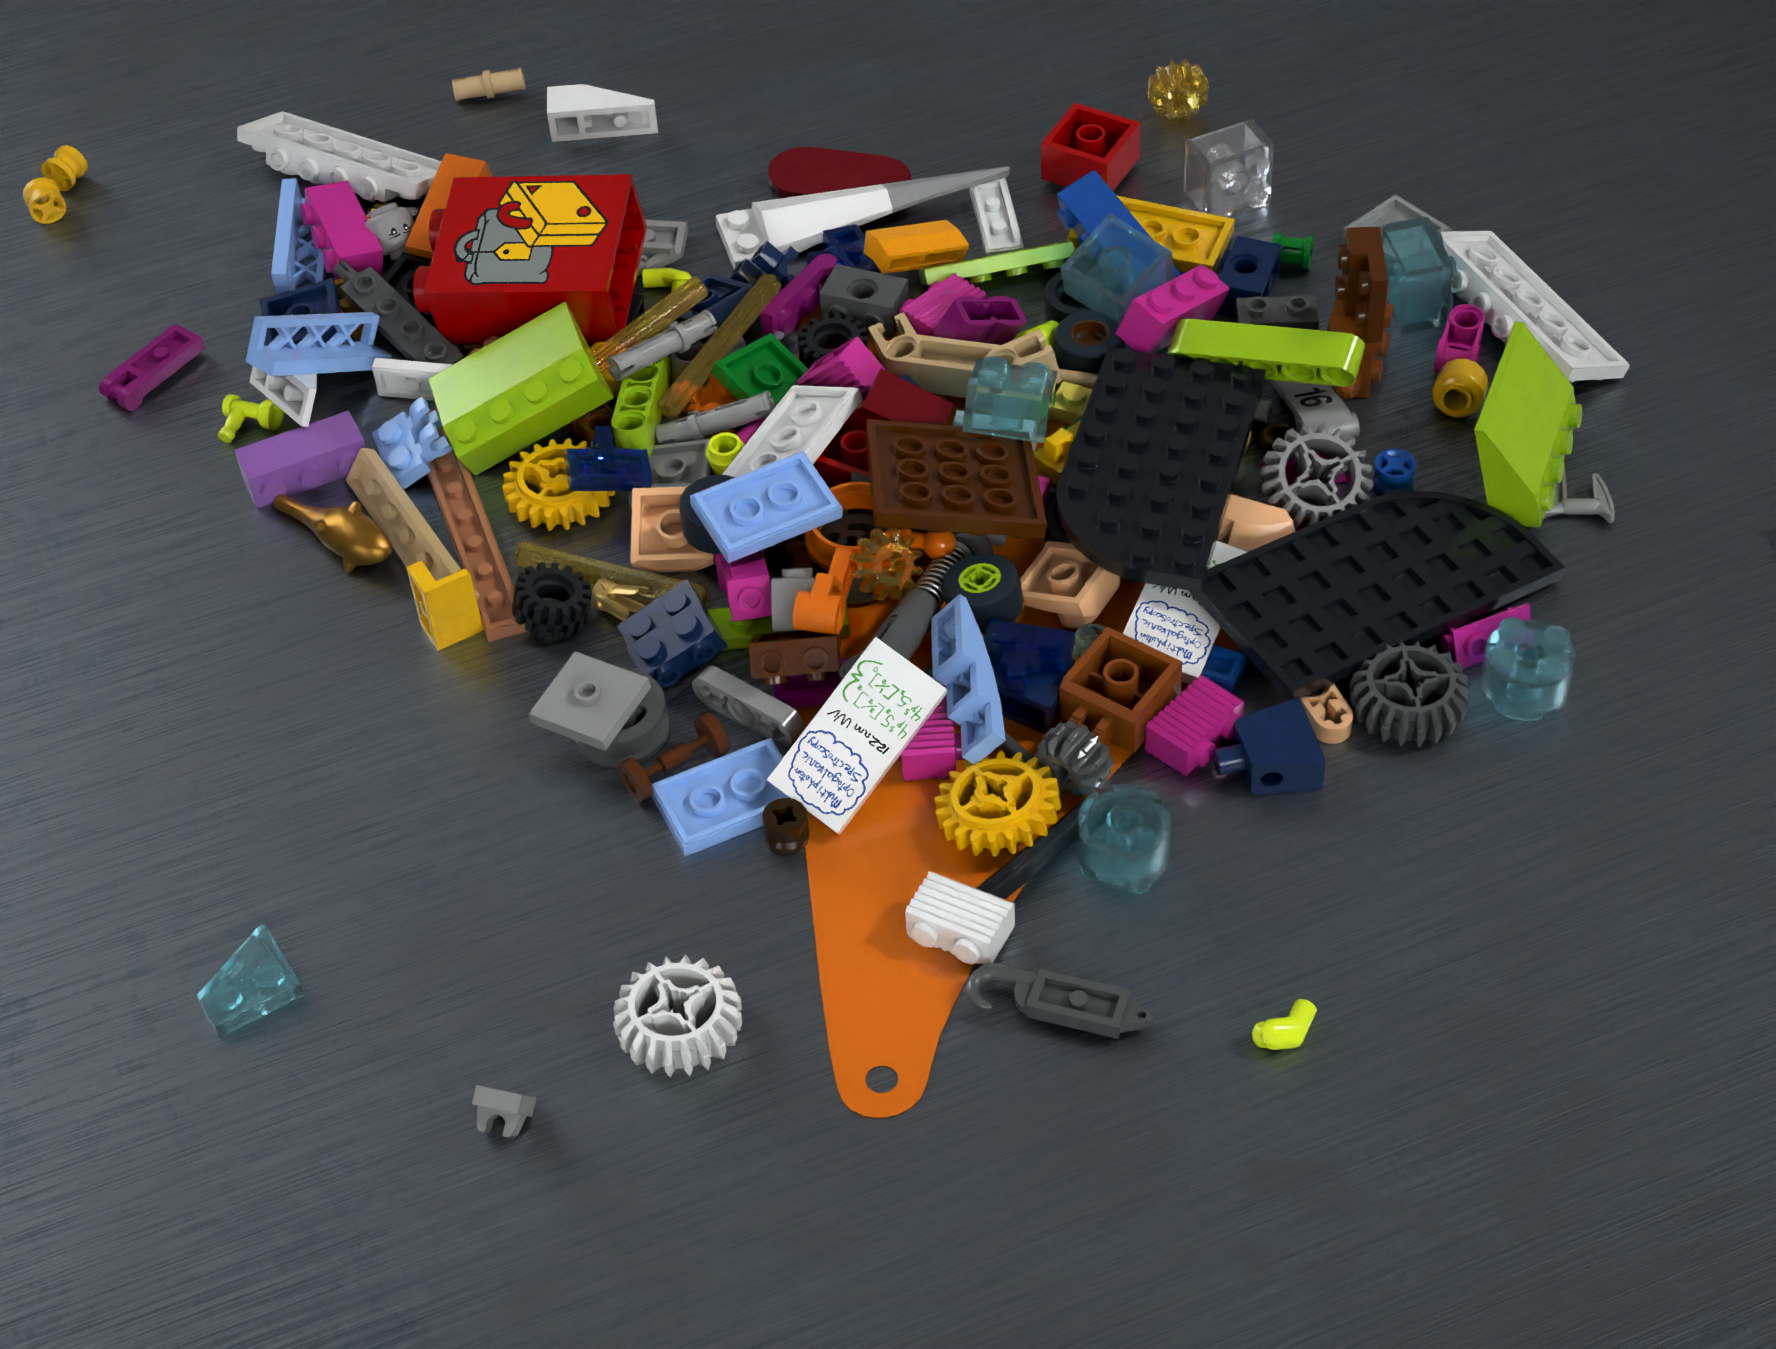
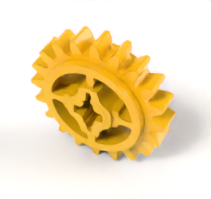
M567 438L564 444H557L554 439H551L548 444L549 446L543 448L538 444H534V452L531 454L521 451L519 453L521 462H509L510 472L503 474L505 484L502 485L505 502L508 504L510 513L517 512L519 522L530 518L532 528L538 527L541 523H546L548 531H552L555 525L562 524L565 530H569L570 523L575 521L583 526L586 524L585 517L587 515L598 518L600 516L598 506L609 507V496L616 494L614 467H611L609 456L601 457L599 447L588 451L586 441L581 442L578 446L572 445L571 438ZM581 475L586 477L588 480L581 479ZM530 489L538 490V494L535 493V492H533V491L530 490Z
M999 751L996 758L989 759L986 756L974 765L967 760L964 761L965 771L962 773L950 771L951 783H940L941 796L935 797L937 808L935 812L939 828L944 830L946 840L955 839L959 850L971 844L973 854L976 856L984 848L990 849L992 857H997L1000 849L1007 848L1011 854H1015L1017 851L1016 845L1022 842L1026 846H1034L1032 836L1037 834L1046 837L1048 835L1046 824H1056L1058 822L1056 811L1062 808L1057 778H1052L1050 767L1040 768L1038 758L1036 757L1024 763L1022 752L1016 753L1012 759L1005 757L1003 751Z

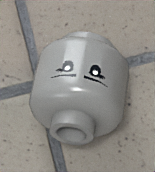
M396 202L369 212L370 219L366 221L365 226L376 235L383 249V256L390 255L391 260L395 261L403 252L408 253L405 244L414 225L410 211L405 207H398Z

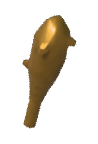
M279 494L274 499L273 504L276 509L300 520L316 534L325 547L343 558L344 571L351 573L356 566L383 562L392 553L391 541L387 534L371 518L361 513V503L353 501L350 507L322 508L306 506L284 494Z

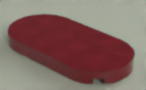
M796 147L778 154L768 166L769 186L771 190L772 188L776 190V195L780 198L911 180L909 168L903 162L893 157L818 147Z

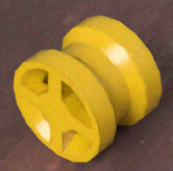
M61 145L54 152V158H48L41 165V171L44 178H49L58 185L59 190L69 191L75 185L76 179L81 178L88 171V163L77 149L72 146Z
M36 178L26 184L22 196L28 206L31 217L36 222L51 224L63 217L66 212V203L58 185L49 178Z

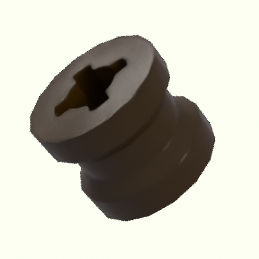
M780 798L770 802L765 807L762 818L767 847L772 852L784 856L801 852L808 844L810 838L807 825V810L804 805L796 799Z

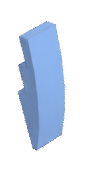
M959 594L931 618L933 679L945 685L948 690L946 694L947 717L961 725L962 757L976 764L1006 740L1002 706L991 661L967 598Z

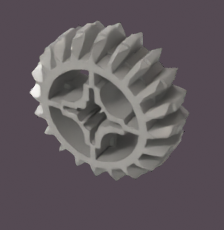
M1308 423L1302 426L1300 434L1294 429H1290L1285 434V440L1277 438L1272 445L1274 451H1268L1263 459L1267 466L1262 467L1260 477L1267 481L1262 484L1260 488L1261 493L1272 495L1268 499L1267 505L1279 506L1288 512L1289 516L1293 519L1295 530L1298 529L1301 523L1306 524L1307 527L1370 500L1366 493L1370 492L1373 488V481L1366 477L1371 474L1372 465L1361 463L1367 455L1366 450L1354 452L1352 448L1356 443L1355 437L1349 438L1344 442L1340 439L1342 435L1341 428L1336 429L1332 435L1327 434L1325 423L1318 426L1316 433L1313 432ZM1316 453L1325 455L1331 459H1323L1319 457ZM1294 458L1297 463L1295 469L1299 477L1289 486L1285 476V465L1287 461ZM1344 473L1347 481L1346 498L1340 501L1336 495L1338 489L1334 481L1337 480L1340 474ZM1310 475H1311V477H1312L1313 479H1316V480H1314V481H1312V480L1307 481V480L1309 479ZM1326 477V478L1324 479L1323 483L1318 479V478H1321V479H1322V478ZM1301 499H1310L1317 504V506L1308 504L1302 501Z

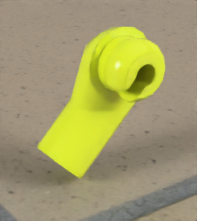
M673 268L643 269L642 271L644 288L671 287L673 295L693 283V279L688 272Z
M1297 999L1288 1017L1271 1018L1266 1020V1022L1260 1021L1255 1024L1252 1030L1254 1043L1259 1048H1268L1269 1050L1293 1049L1300 1046L1316 1015L1317 1008L1308 1000Z

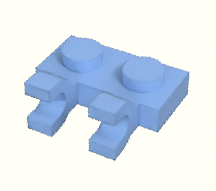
M422 396L410 406V416L403 411L372 432L380 458L403 490L432 471L429 462L453 450L446 435L439 436L437 428L442 423L438 411L435 409L428 415H425L430 409L427 401Z

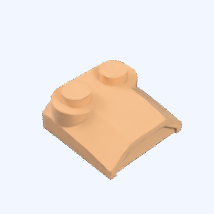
M686 487L632 488L630 555L632 567L653 573L695 572L714 564V554L697 550L687 542L683 535L680 517V497Z
M1047 541L1044 544L1045 547L1020 579L1026 606L1057 613L1060 623L1065 627L1085 628L1098 617L1120 586V576L1090 561L1073 544Z

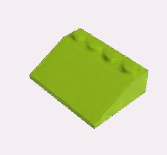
M566 302L559 304L429 378L440 420L457 458L475 476L614 398Z
M1514 322L1474 431L1488 506L1514 518L1524 527H1541L1546 511H1551L1554 505L1555 484L1561 483L1563 479V460L1565 455H1570L1572 452L1574 428H1580L1582 406L1575 402L1572 384L1523 322Z

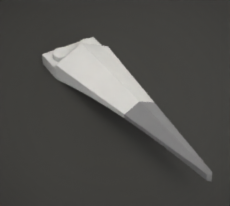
M1010 166L752 202L751 209L735 210L716 215V227L734 270L745 258L760 269L751 261V258L756 250L766 241L770 242L781 253L789 246H792L800 253L830 238L891 213L946 194L1008 177L1010 175Z

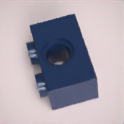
M1237 236L1231 251L1225 250L1221 261V273L1217 274L1219 279L1230 290L1216 314L1235 318L1236 298L1271 296L1280 275L1281 244Z

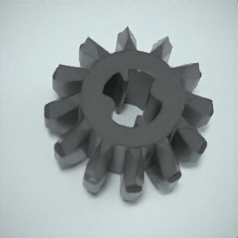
M1068 720L1066 723H1058L1055 728L1052 727L1042 737L1043 740L1038 745L1039 750L1035 756L1042 764L1041 767H1050L1052 778H1057L1058 785L1064 793L1070 791L1074 796L1081 798L1083 795L1092 794L1095 790L1098 791L1107 781L1106 778L1111 773L1110 769L1114 765L1112 757L1108 755L1110 749L1099 741V735H1093L1089 732L1086 725L1079 727L1074 721Z

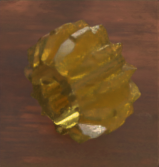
M1186 58L1179 64H1175L1170 60L1169 66L1162 67L1157 65L1156 74L1149 76L1147 97L1158 116L1166 115L1170 121L1176 116H1181L1185 120L1186 114L1190 112L1198 114L1199 106L1207 104L1209 84L1198 63L1190 65Z
M888 528L885 533L882 529H872L870 531V539L859 538L857 544L862 553H852L849 556L853 562H859V568L854 569L850 573L852 578H863L859 590L862 593L872 591L875 600H885L887 596L898 600L902 597L903 589L916 588L911 575H921L924 571L919 566H914V560L919 559L923 555L920 550H910L914 538L910 535L900 537V531L897 528ZM883 558L891 561L889 570L888 568H882Z

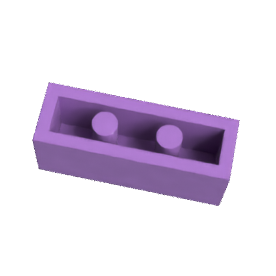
M348 410L310 423L309 427L302 426L235 449L234 451L245 485L256 508H260L274 503L275 497L279 494L291 497L347 477L360 448H366Z

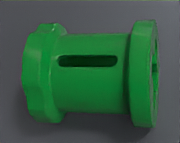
M1276 231L1272 243L1282 245L1281 263L1302 265L1303 269L1309 270L1313 256L1314 236L1307 235L1306 238L1283 236L1282 232ZM1285 249L1298 250V251H1300V252L1284 251V250H1285Z

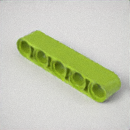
M660 315L642 319L637 325L632 346L665 331L667 325L671 324L672 321ZM670 355L632 373L622 380L611 420L616 454L620 461L631 464L639 463L648 459L653 452L656 440L655 427L660 424L671 381Z
M1181 319L1176 323L1167 354L1195 360L1206 359L1211 362L1234 366L1246 365L1253 369L1266 370L1265 379L1348 387L1356 381L1365 343L1358 336L1345 332Z

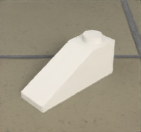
M585 84L547 87V117L552 142L658 133L655 100Z
M253 366L249 382L300 426L309 427L317 390V374L270 376Z

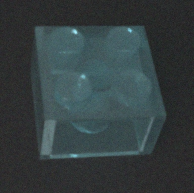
M1111 213L1060 267L1066 294L1119 325L1134 298L1174 278L1172 251Z
M1428 217L1383 224L1382 244L1388 274V303L1394 304L1393 318L1401 334L1446 326L1448 309L1453 307L1451 285L1452 279L1457 277V265L1452 255L1448 256L1440 231H1435Z
M995 356L985 357L984 360L977 359L968 382L962 431L1044 443L1052 414L1057 371L1049 370L1047 365L1036 362L1025 363L1024 366L1008 364V360Z

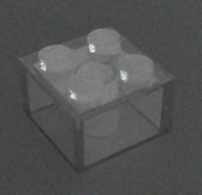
M1253 119L1186 140L1183 200L1192 211L1223 217H1231L1270 204L1274 143Z

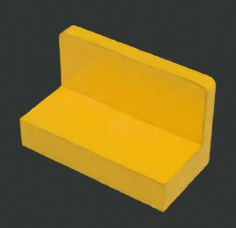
M422 560L406 567L420 624L438 651L483 630L472 577L467 569H462L435 581Z

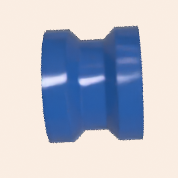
M1387 449L1380 452L1374 462L1375 474L1372 480L1373 491L1377 496L1412 491L1414 487L1413 476L1416 470L1415 458L1410 453L1401 449Z

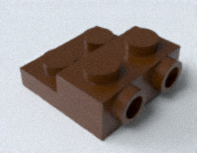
M1380 227L1347 228L1345 244L1338 246V267L1342 269V276H1336L1335 278L1336 300H1343L1345 316H1355L1356 326H1363L1365 343H1382L1388 274Z
M810 631L755 634L748 643L751 678H762L763 685L789 682V675L806 674L807 681L831 679L832 672L839 671L841 667V632L839 635Z

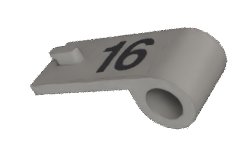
M1270 380L1272 386L1295 415V431L1300 434L1302 426L1307 423L1314 433H1316L1320 424L1325 423L1327 434L1332 435L1336 429L1341 428L1342 435L1340 439L1344 442L1349 438L1359 436L1360 426L1356 413H1350L1348 407L1330 385Z

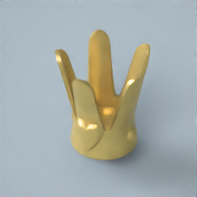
M603 577L596 582L593 589L590 588L592 590L591 607L596 610L609 612L624 621L629 617V611L636 613L646 606L624 595L649 593L651 588L617 584Z

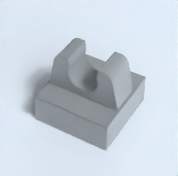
M476 1085L472 1104L477 1105V1129L481 1132L491 1133L494 1120L501 1116L505 1121L503 1137L516 1138L526 1116H533L537 1097Z

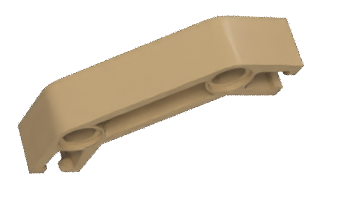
M904 312L894 316L900 336L886 341L882 333L886 330L882 323L868 327L877 355L884 368L898 377L906 374L920 387L934 394L1009 403L1062 381L1054 350L1050 345H1046L1045 336L1040 329L1003 345L917 335Z

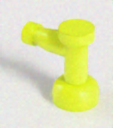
M228 394L222 403V412L227 419L217 436L225 443H232L235 433L241 427L246 417L257 419L262 428L275 431L283 422L284 411L269 398L258 404L241 400L238 395Z

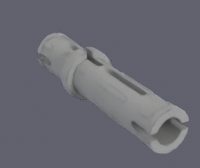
M703 310L679 324L675 321L667 325L665 331L607 358L608 365L614 363V365L608 367V370L615 380L621 381L632 373L677 351L683 353L690 349L691 344L716 333L718 330L716 326L710 328V326L717 324L716 320L708 310Z
M766 391L708 411L699 412L694 410L688 412L687 417L656 425L657 440L661 445L707 439L706 436L767 418L776 407L774 399L770 398L771 393Z

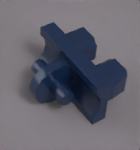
M766 241L756 250L751 258V261L761 270L745 258L736 266L730 278L753 285L757 298L766 293L767 299L771 301L795 278L794 275H788L787 265L797 258L799 252L792 246H789L781 253L770 242Z

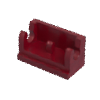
M880 368L859 412L865 415L870 412L887 421L945 425L954 404Z

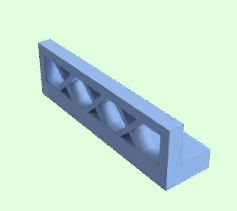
M297 178L282 179L271 270L276 295L294 290L296 286L306 279L313 283L326 280V269L321 249H316L312 240L306 242L301 239L311 232V228L309 225L305 226L302 222L300 204L305 203V198H301ZM309 255L316 258L306 267L299 263Z
M373 312L255 316L245 362L270 376L368 371L372 370L375 358L391 359L392 355L374 346L380 316ZM360 324H364L360 341H353L350 335ZM334 325L337 330L336 334L327 343H324L321 336ZM302 327H305L308 334L298 344H294L291 338ZM267 328H275L278 332L277 337L268 346H264Z

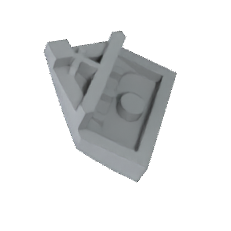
M645 220L647 230L637 276L642 275L643 269L662 268L683 257L689 232L687 222Z

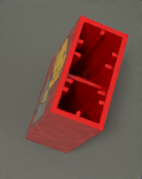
M631 174L454 177L446 208L434 209L430 215L429 240L434 254L431 265L418 267L414 275L413 294L418 311L420 313H432L439 332L451 344H483L490 336L501 338L559 304L566 302L587 343L609 341L623 343L647 230Z

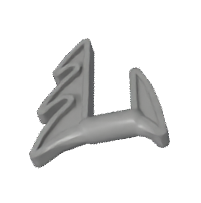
M1564 459L1563 479L1561 483L1555 484L1554 505L1551 511H1546L1544 519L1562 514H1596L1604 517L1609 523L1614 522L1615 509L1606 484L1599 474L1594 473L1592 475L1593 498H1567Z

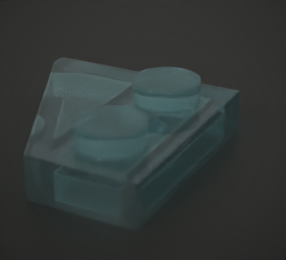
M264 923L256 928L197 994V998L217 1035L221 1038L305 995L302 983Z

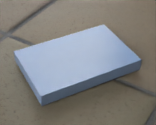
M804 451L690 495L691 507L728 563L843 517L842 506Z
M772 738L651 784L653 788L652 798L685 857L763 826L762 814L765 807L774 800L790 798L767 781L768 777L783 759Z

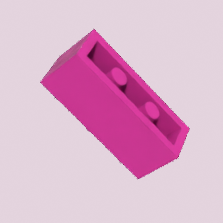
M343 181L306 187L305 203L300 204V214L303 224L305 226L309 225L311 228L314 247L321 249L323 253V262L327 273L332 272L336 280L342 279L335 274L334 268L337 263L341 265L340 261L345 260L356 272H361L370 266L383 278V249L376 235L365 226L368 219L349 182Z
M1201 264L1134 298L1115 334L1133 350L1155 353L1170 345L1176 323L1179 320L1199 319L1212 321L1230 288L1219 279L1215 272Z

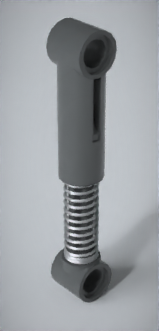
M952 532L956 538L955 551H953L951 556L946 555V558L932 560L912 589L906 590L863 652L872 640L877 637L909 661L931 630V618L940 611L941 605L945 602L942 590L944 575L953 564L965 557L975 554H993L994 550L987 535L976 536L970 533ZM863 652L851 657L840 667L838 672L841 680L844 679Z

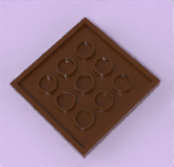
M866 419L865 442L874 526L885 527L891 530L903 528L920 529L933 533H943L945 531L962 532L976 536H985L987 534L1005 535L1018 539L1045 537L1047 521L1029 431Z

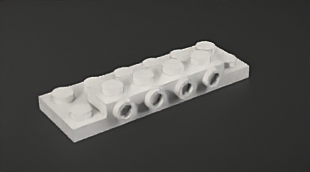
M283 111L237 127V141L252 145V149L255 151L266 152V164L270 165L272 169L287 175H300L304 180H310V182L320 185L348 181L354 194H359L363 199L373 203L375 200L386 202L398 196L409 200L420 199L422 195L428 193L442 162Z
M1492 231L1434 232L1429 246L1440 256V260L1450 267L1444 279L1450 292L1456 293L1461 300L1477 306L1483 311L1484 322L1491 326L1495 337L1501 338L1507 344L1514 322H1523L1569 382L1624 378L1630 364Z

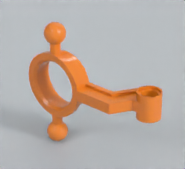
M848 482L830 488L842 506L843 511L854 508L873 510L870 483ZM823 525L802 533L805 534V545L810 558L819 567L828 571V574L817 573L811 592L798 591L793 608V628L796 630L839 635L844 621L845 603L854 577L870 576L887 570L904 556L908 548L924 550L934 560L946 558V555L951 556L956 549L954 534L948 531L943 533H933L930 531L921 533L903 528L891 530L882 539L867 545L845 546L831 542L823 537L820 532Z

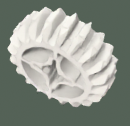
M686 954L680 963H672L667 956L664 959L663 965L659 967L648 962L645 968L646 974L632 972L631 985H621L620 999L615 1000L613 1008L615 1015L613 1025L615 1034L618 1035L621 1049L624 1050L625 1054L630 1053L631 1060L634 1061L636 1066L646 1062V1068L649 1069L651 1074L664 1067L665 1073L670 1078L676 1069L683 1068L690 1077L693 1066L700 1064L709 1070L711 1057L724 1060L726 1046H735L737 1031H740L742 1026L741 998L736 992L735 984L732 982L731 977L725 978L720 966L709 969V964L705 961L704 957L695 964H691Z

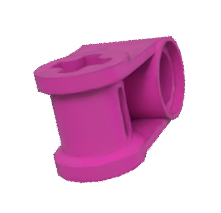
M1462 304L1455 306L1449 312L1443 337L1439 340L1434 372L1439 373V370L1447 362L1454 359H1469L1478 364L1485 318L1483 311L1477 306Z

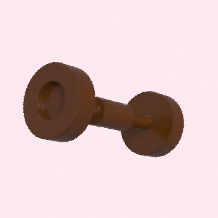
M707 712L695 719L694 726L699 738L687 745L682 742L656 757V763L646 769H643L632 757L617 765L619 777L634 800L640 803L653 795V788L648 777L660 770L667 772L692 757L691 752L699 747L704 746L714 757H719L730 750L728 736L714 715Z

